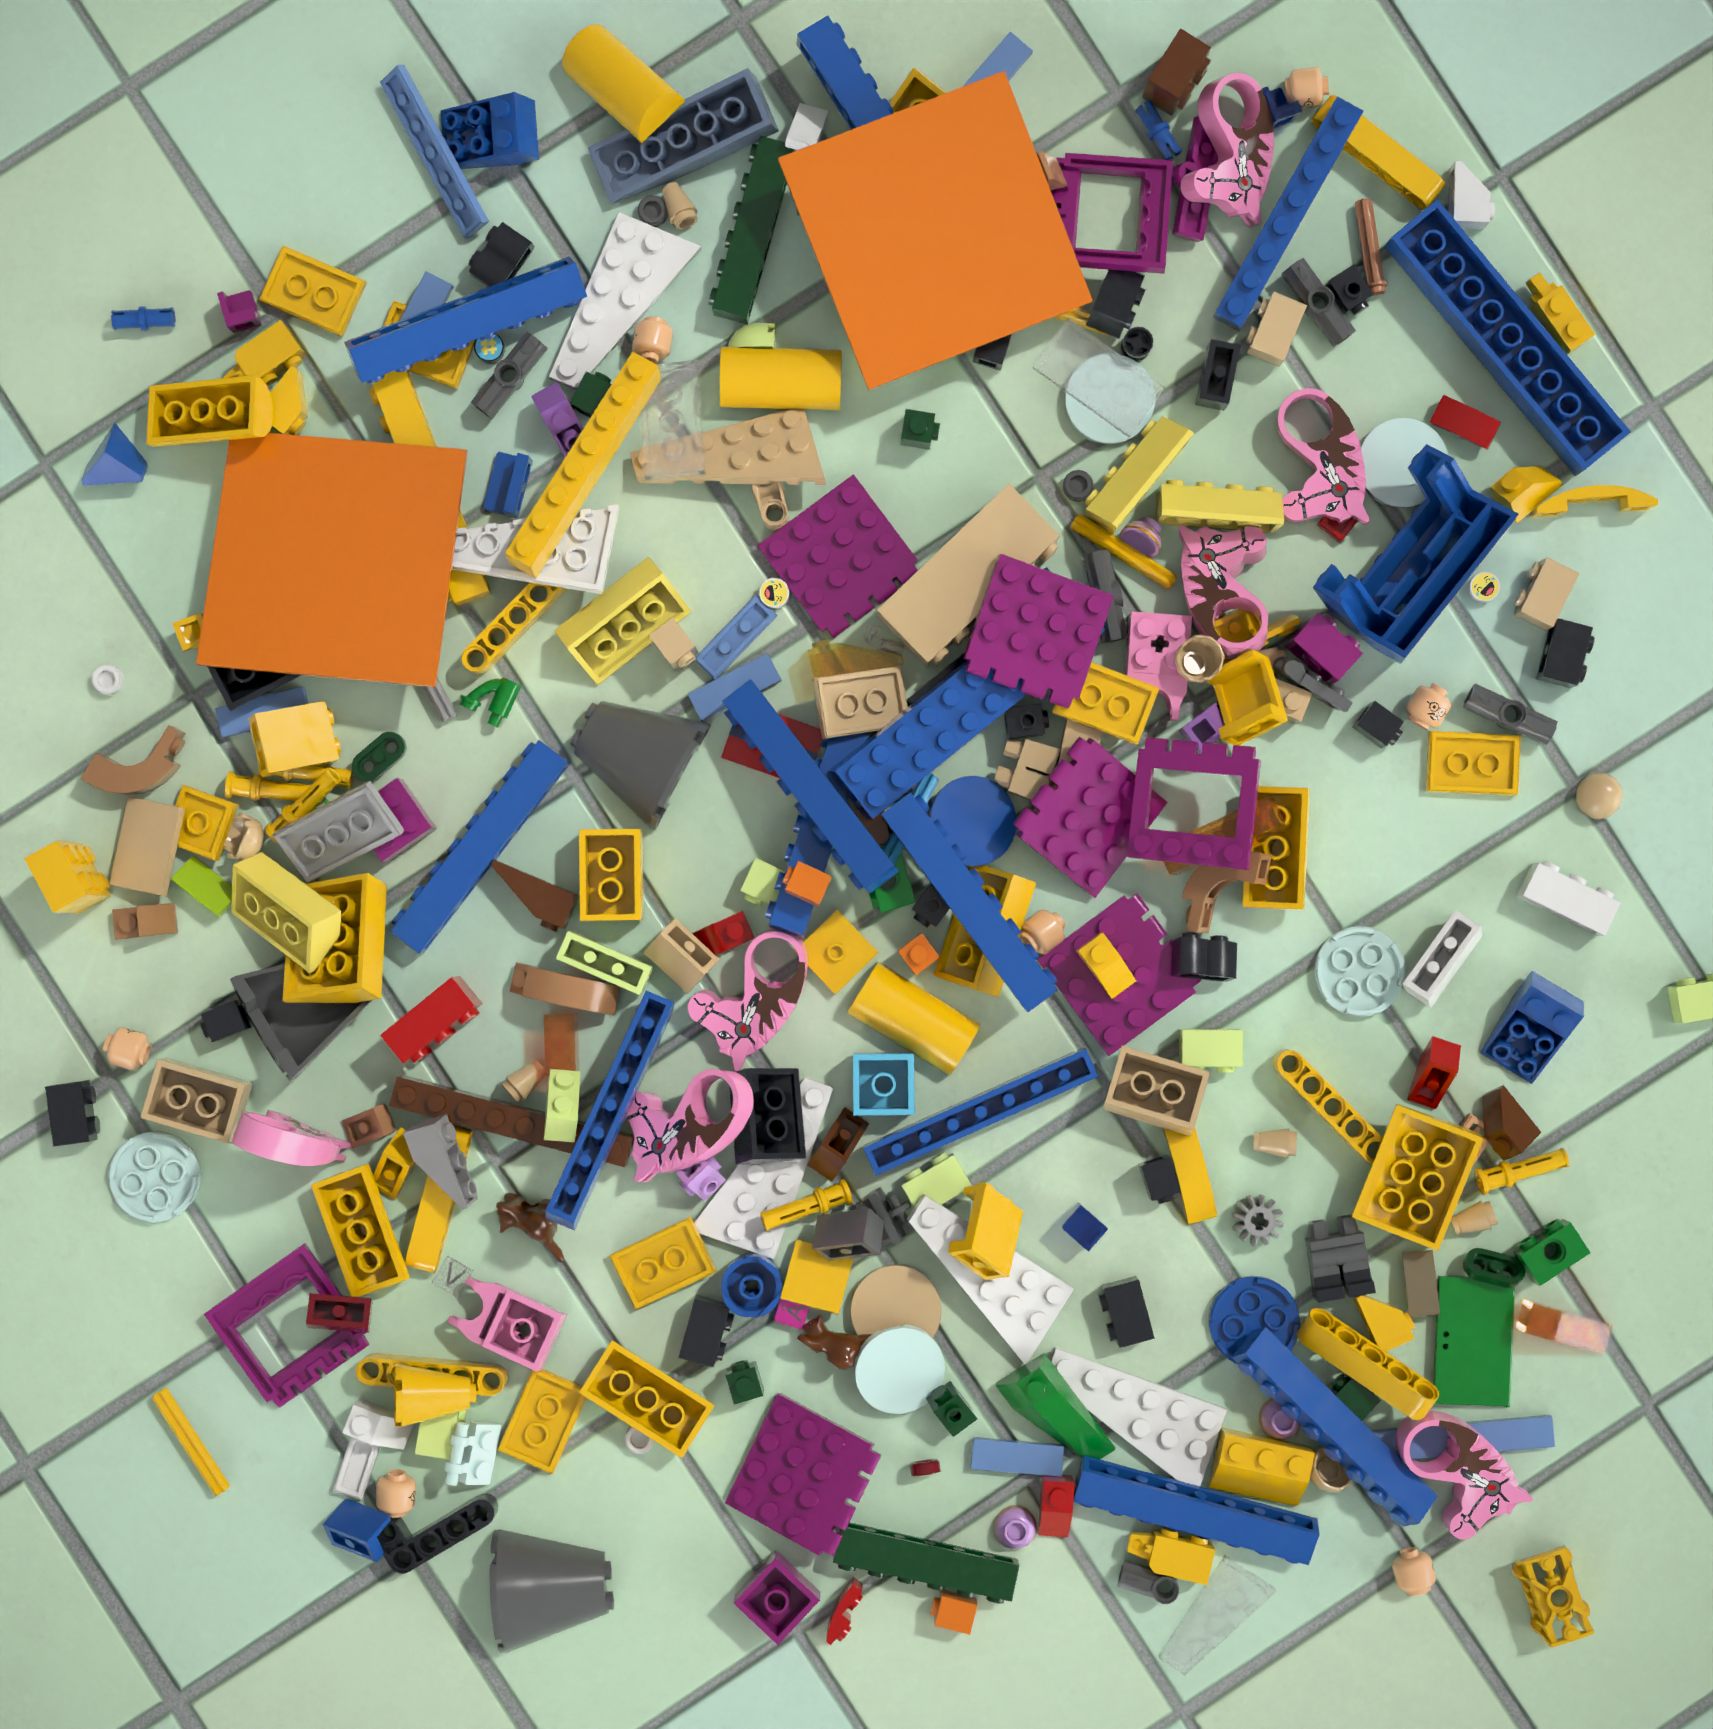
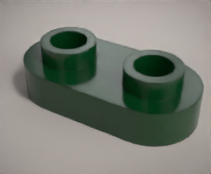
M385 732L378 736L353 759L352 772L355 777L365 782H373L380 778L404 757L407 749L404 738L394 732ZM390 742H394L397 746L396 751L393 753L387 751V745ZM370 761L373 763L374 768L371 772L367 773L364 770V765Z
M1483 1248L1470 1250L1463 1260V1269L1470 1278L1504 1288L1517 1287L1526 1273L1523 1263L1518 1258ZM1473 1264L1479 1265L1482 1270L1477 1269ZM1503 1271L1508 1272L1511 1277L1505 1276Z

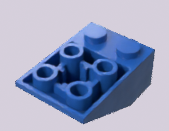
M511 92L441 110L442 135L460 169L512 166L539 160L535 100L519 93Z
M1531 971L1513 995L1480 1053L1533 1084L1583 1019L1584 1001L1536 972Z

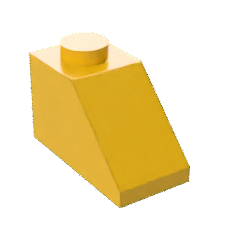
M291 365L270 392L273 402L272 427L281 434L299 435L306 425L305 419L308 417L303 375L297 368Z
M1543 466L1512 468L1490 488L1497 503L1519 514L1514 520L1518 523L1563 484L1561 480Z
M1103 932L1098 933L1075 950L1111 999L1136 982L1127 965Z
M402 1127L383 1151L373 1174L378 1190L394 1200L416 1166L403 1135V1132L406 1130Z
M1366 1295L1352 1297L1375 1345L1387 1352L1415 1339L1411 1330L1415 1329V1326L1408 1312L1403 1313L1402 1310L1393 1305Z

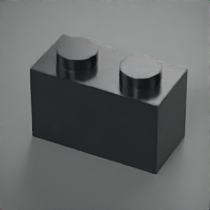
M1108 270L1086 326L1118 339L1123 328L1130 330L1136 315L1131 309L1133 304L1140 305L1146 290L1141 287L1145 275L1134 271Z
M1214 339L1210 340L1206 347L1195 405L1225 411L1230 402L1241 345Z
M1557 618L1553 628L1548 629L1536 679L1567 688H1573L1578 686L1579 682L1582 683L1587 672V665H1584L1586 653L1589 654L1595 640V637L1591 636L1593 627Z
M90 1080L45 1086L53 1147L97 1140V1134L100 1133V1121L98 1116L94 1115L93 1104L96 1103V1092L94 1086H90Z
M1137 1276L1101 1285L1103 1293L1098 1294L1102 1311H1108L1111 1320L1110 1323L1106 1324L1110 1341L1116 1340L1117 1345L1121 1348L1155 1339L1140 1281Z
M696 1295L678 1358L713 1368L716 1360L722 1361L727 1344L721 1342L724 1330L730 1332L735 1315L729 1312L730 1309L724 1302Z

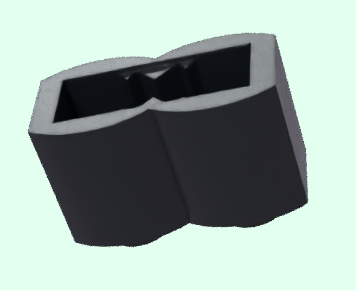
M502 222L498 227L496 225L493 226L485 238V241L488 242L486 247L481 252L477 250L472 255L468 263L470 266L469 273L487 287L516 276L517 272L527 261L535 246L530 240Z
M1186 932L1182 933V937L1173 940L1172 976L1229 982L1236 979L1237 943L1228 941L1227 936H1210V940L1200 938L1199 933Z

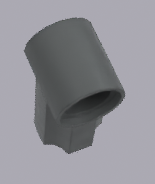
M1124 1559L1117 1587L1155 1598L1161 1604H1170L1177 1599L1179 1595L1177 1578L1154 1573L1150 1567ZM1162 1581H1169L1173 1584L1172 1590L1166 1593L1158 1591L1156 1587Z

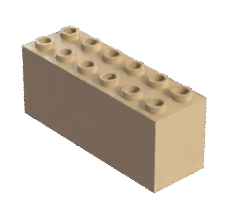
M1008 484L877 609V618L925 668H928L931 664L937 667L948 656L949 651L947 648L954 643L958 646L970 635L971 630L969 627L976 622L998 555L1003 554L1033 566L1039 560L1045 563L1059 547L1056 543L1060 535Z

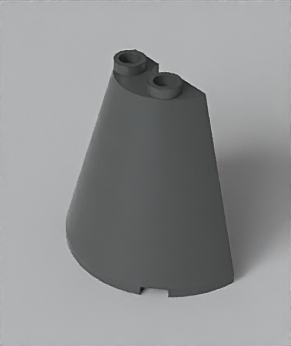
M601 701L598 705L592 702L584 717L588 721L583 731L578 729L571 740L570 745L575 747L574 754L649 828L656 830L669 806L667 802L695 750L698 752L711 725L707 722Z
M285 964L232 977L230 981L239 1001L244 1004L250 1022L282 1073L287 1072L285 1076L289 1081L296 1079L371 1002L286 1003L283 1001Z
M501 1529L494 1530L490 1550L491 1554L495 1553V1557L490 1565V1602L495 1640H502V1643L498 1644L500 1653H507L608 1614L609 1610H614L613 1591H607L606 1580L612 1579L611 1561H606L604 1551Z

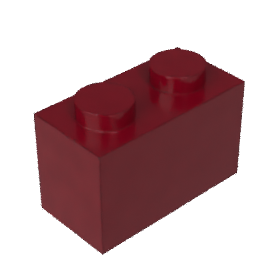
M310 1293L306 1325L312 1329L369 1333L373 1305L372 1298Z

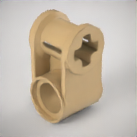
M770 481L768 484H751L765 527L771 531L779 530L789 521L782 481ZM773 509L781 510L783 517L777 522H772L767 519L769 511Z

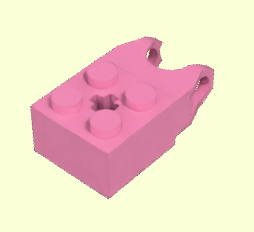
M1131 612L1128 615V638H1126L1124 675L1158 687V693L1167 702L1170 721H1177L1180 705L1187 692L1188 681L1178 673L1175 666V655L1180 645L1191 638L1192 616ZM1156 639H1160L1161 643L1165 645V648L1160 653L1155 652L1156 647H1151V643L1155 642Z
M467 1277L465 1284L472 1287L483 1300L482 1312L474 1320L461 1319L453 1315L449 1317L447 1322L459 1328L469 1340L536 1372L543 1370L568 1314L501 1283H484L472 1277ZM528 1323L531 1334L523 1338L521 1336L523 1331H520L519 1327Z

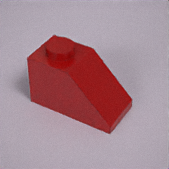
M1434 1036L1431 1037L1420 1057L1407 1100L1433 1109L1438 1107L1459 1071L1461 1045Z
M1042 1475L1038 1535L1069 1536L1075 1486L1072 1475H1062V1477Z

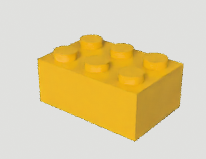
M579 830L580 921L644 920L643 830Z
M55 841L24 858L53 913H81L111 897L108 891L110 888L109 881L102 872L99 873L94 865L96 858L89 846H84L82 843Z

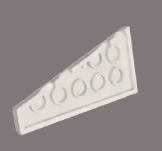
M618 212L585 290L587 297L583 298L579 304L549 378L577 390L585 372L587 371L591 374L595 372L602 364L603 359L613 348L617 347L625 334L639 322L661 297L669 284L682 273L684 267L691 259L697 256L702 247Z
M610 505L608 508L591 510V508L580 510L536 579L510 565L505 554L527 518L516 519L513 522L503 524L489 523L483 527L457 528L452 570L603 594L619 505Z
M806 1077L800 1083L806 1158L767 1164L738 1165L694 1222L699 1234L775 1259L787 1223L766 1231L761 1222L760 1212L795 1201L834 1087Z
M922 1194L908 1216V1222L1021 1361L1027 1364L1074 1288L1016 1251L1014 1252L1009 1277L990 1280L983 1279L948 1253L951 1241L965 1240L969 1222L925 1194Z
M1055 1347L1050 1361L1088 1411L1176 1480L1201 1486L1227 1412L1225 1407Z

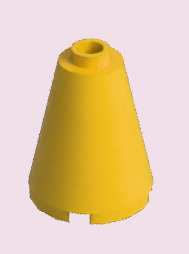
M395 1364V1427H403L470 1409V1402H476V1384H470L469 1377Z

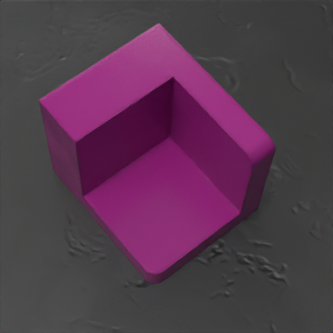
M250 290L227 296L223 291L217 293L226 326L233 333L262 325L254 295Z

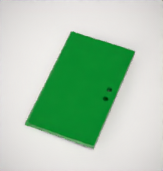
M1438 1276L1437 1291L1440 1315L1436 1316L1433 1385L1437 1388L1439 1397L1434 1404L1510 1407L1515 1287L1504 1288L1477 1281L1470 1277Z

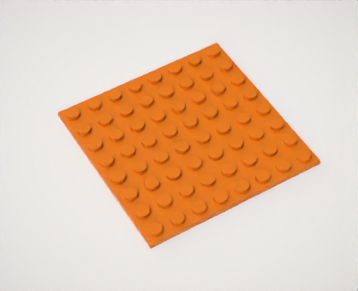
M1005 71L778 158L781 170L868 390L1093 302Z
M268 433L266 436L258 438L229 440L196 664L199 666L436 687L467 461V449Z

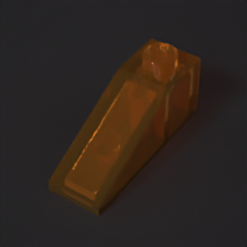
M1524 1299L1516 1328L1524 1333L1605 1354L1613 1325Z

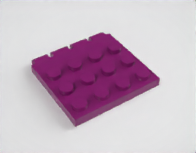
M854 474L757 545L821 633L827 630L833 638L850 627L844 616L849 614L854 622H857L874 609L869 600L871 596L880 605L898 590L893 582L895 578L903 585L918 571L914 565L918 562V559Z
M999 554L963 659L968 660L965 672L986 679L990 669H993L992 682L1015 689L1020 679L1022 680L1020 692L1042 700L1047 689L1051 690L1048 702L1068 709L1072 699L1077 700L1080 697L1114 595L1012 557Z
M1078 737L1066 753L1073 760L1069 763L1062 758L1048 777L1054 785L1050 787L1043 783L1029 802L1035 807V810L1032 812L1025 807L1013 825L1019 829L1016 835L1088 894L1096 898L1127 857L1136 775L1095 740L1088 738L1085 741ZM1153 789L1151 792L1148 828L1168 803Z
M1138 893L1129 899L1123 895L1066 937L1062 943L1050 952L1043 954L1037 959L1043 969L1048 967L1058 981L1055 985L1108 1056H1111L1122 1046L1126 1045L1195 994L1196 991L1193 987L1201 981V979L1172 976L1173 941L1170 939L1163 945L1160 944L1159 941L1167 935V932L1154 915L1143 921L1141 916L1150 909ZM1100 932L1104 933L1136 980V982L1113 999L1110 998L1075 951Z
M778 1393L725 1504L817 1555H822L823 1551L834 1555L843 1537L834 1528L836 1526L842 1530L847 1529L856 1510V1507L847 1501L851 1499L859 1503L870 1481L862 1476L861 1472L872 1475L882 1455L872 1450L875 1445L874 1443L782 1393Z

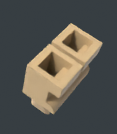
M1008 739L1002 755L1017 760L1015 769L1013 771L998 766L993 781L1002 787L1008 788V793L1030 801L1043 783L1049 785L1050 780L1047 776L1054 770L1061 749L1025 739L1024 742ZM1026 768L1039 772L1040 774L1026 770Z

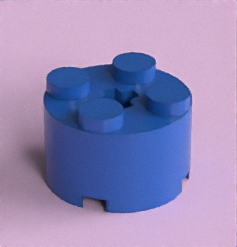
M754 1252L735 1258L726 1268L721 1282V1292L725 1304L733 1313L742 1317H760L768 1314L779 1302L783 1288V1278L777 1264L771 1258ZM756 1279L759 1290H746V1280L753 1281Z

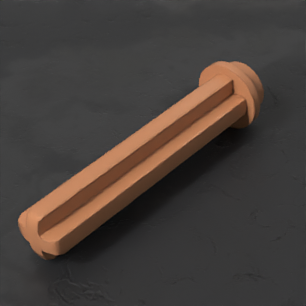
M1361 199L1355 202V211L1365 279L1372 293L1380 295L1386 292L1385 287L1388 286V282L1384 281L1373 203L1371 199Z

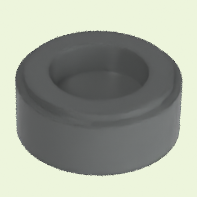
M656 195L644 197L638 205L640 220L654 227L661 226L668 217L665 201Z
M1083 470L1071 471L1063 481V492L1072 501L1085 500L1092 492L1093 480Z

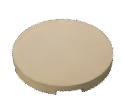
M886 1265L870 1272L857 1286L851 1302V1319L857 1335L873 1334L878 1330L882 1331L890 1327L906 1324L921 1328L934 1337L941 1320V1302L933 1283L920 1271L906 1265Z

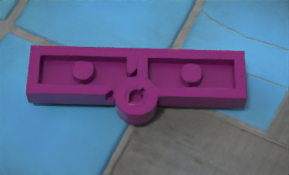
M1199 115L1193 118L1186 161L1177 165L1173 170V180L1179 187H1181V180L1186 174L1208 168L1218 162V155L1201 124ZM1180 188L1172 234L1195 242L1203 241L1210 203L1190 202L1184 197Z

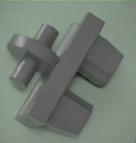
M879 1187L873 1190L868 1195V1198L857 1206V1208L867 1207L872 1209L884 1221L881 1244L892 1241L894 1245L900 1242L902 1237L906 1235L902 1225L908 1222V1216L905 1211L912 1206L909 1200L900 1203L896 1194L887 1199L882 1188Z

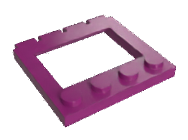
M1065 153V158H1056L1067 186L1051 190L1080 268L1164 274L1173 160ZM1082 173L1141 178L1136 252L1076 248Z
M1147 737L1145 749H1138L1127 857L1250 870L1261 760L1255 759L1256 747L1234 745L1232 757H1228V744L1204 742L1202 753L1198 754V742L1173 740L1172 750L1168 751V739ZM1154 768L1242 776L1235 838L1148 829Z
M306 1243L204 1313L206 1319L265 1401L273 1400L279 1408L298 1395L292 1386L293 1384L303 1392L322 1379V1375L317 1367H320L327 1375L345 1363L347 1358L342 1352L343 1349H345L350 1357H353L369 1346V1342L364 1336L366 1333L335 1331L276 1374L270 1376L236 1329V1327L306 1278H309L319 1294L343 1296Z

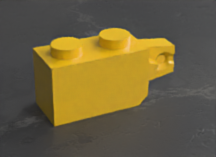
M1540 272L1526 281V285L1533 295L1529 298L1533 304L1529 308L1530 311L1567 355L1595 335V332L1562 284L1558 287L1553 282L1548 284Z
M279 320L236 350L234 359L237 364L223 378L257 375L269 387L278 380L277 376L288 370L291 365L295 368L299 367L303 362L302 359L307 354L288 327Z
M1162 1527L1161 1531L1153 1529L1152 1533L1130 1531L1126 1547L1127 1552L1146 1559L1154 1573L1203 1585L1208 1584L1215 1554V1548L1208 1539L1200 1538L1195 1534H1191V1537L1181 1536L1179 1532Z

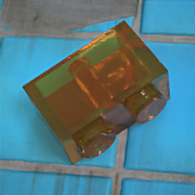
M578 1013L544 1015L545 1076H549L550 1069L579 1071Z

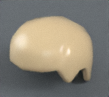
M1194 635L1177 649L1175 666L1178 673L1188 682L1203 683L1212 679L1220 672L1225 655L1221 644L1213 637Z
M1605 772L1588 774L1577 786L1576 803L1581 812L1593 819L1610 817L1619 809L1623 799L1622 787L1616 778Z
M239 813L233 820L224 848L231 853H228L227 856L240 862L256 855L262 848L264 840V830L261 823L249 815Z
M1321 1447L1315 1451L1310 1479L1317 1488L1324 1492H1339L1349 1486L1352 1479L1348 1477L1346 1470L1338 1462L1333 1461L1325 1454V1449Z

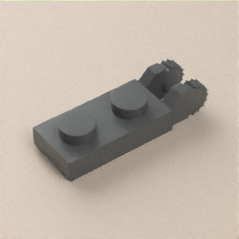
M1279 656V658L1274 660L1273 668L1276 673L1299 688L1313 693V697L1329 707L1342 712H1348L1352 702L1343 697L1346 693L1345 691L1333 684H1329L1328 687L1320 682L1322 679L1320 675L1309 669L1305 671L1304 665L1297 660L1284 656Z

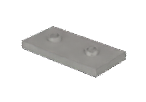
M368 781L276 830L272 836L305 882L309 883L398 837L403 833L404 828L371 781Z

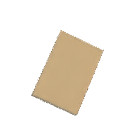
M901 666L812 679L822 739L879 731L907 708Z
M128 796L109 885L167 897L185 808Z

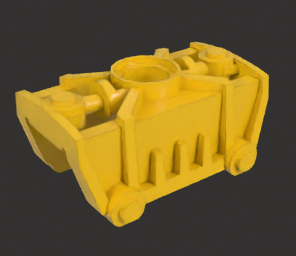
M1565 1545L1531 1556L1530 1558L1519 1560L1512 1565L1513 1575L1518 1580L1520 1579L1532 1618H1530L1531 1629L1538 1633L1550 1647L1563 1645L1595 1633L1587 1617L1590 1615L1589 1605L1582 1601L1574 1573L1572 1572L1574 1571L1570 1563L1573 1558L1572 1554ZM1537 1562L1547 1572L1548 1576L1544 1578L1547 1586L1537 1581L1532 1563ZM1556 1562L1562 1575L1561 1579L1559 1574H1554L1553 1571ZM1558 1589L1564 1590L1567 1596L1566 1601L1561 1605L1552 1604L1551 1594ZM1571 1609L1583 1631H1579L1571 1624L1570 1618L1573 1617ZM1556 1615L1558 1620L1564 1623L1561 1630L1562 1637L1556 1639L1552 1627Z

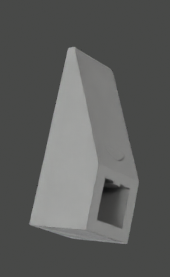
M447 1114L414 1123L403 1132L413 1161L462 1210L467 1209L478 1199L476 1184L470 1178L466 1167V1157L460 1151L456 1140L455 1128L449 1122Z

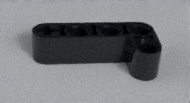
M480 1494L414 1534H411L401 1517H390L391 1521L388 1524L395 1528L396 1536L389 1537L384 1534L383 1530L377 1536L384 1551L383 1556L394 1572L399 1574L410 1572L489 1525L498 1512V1502L490 1494ZM479 1506L482 1508L487 1506L489 1508L487 1514L482 1512L472 1520L471 1515L477 1511ZM450 1520H460L464 1525V1531L456 1532L452 1530ZM424 1536H434L437 1539L438 1546H427L424 1542ZM398 1551H407L411 1555V1562L404 1563L400 1561Z

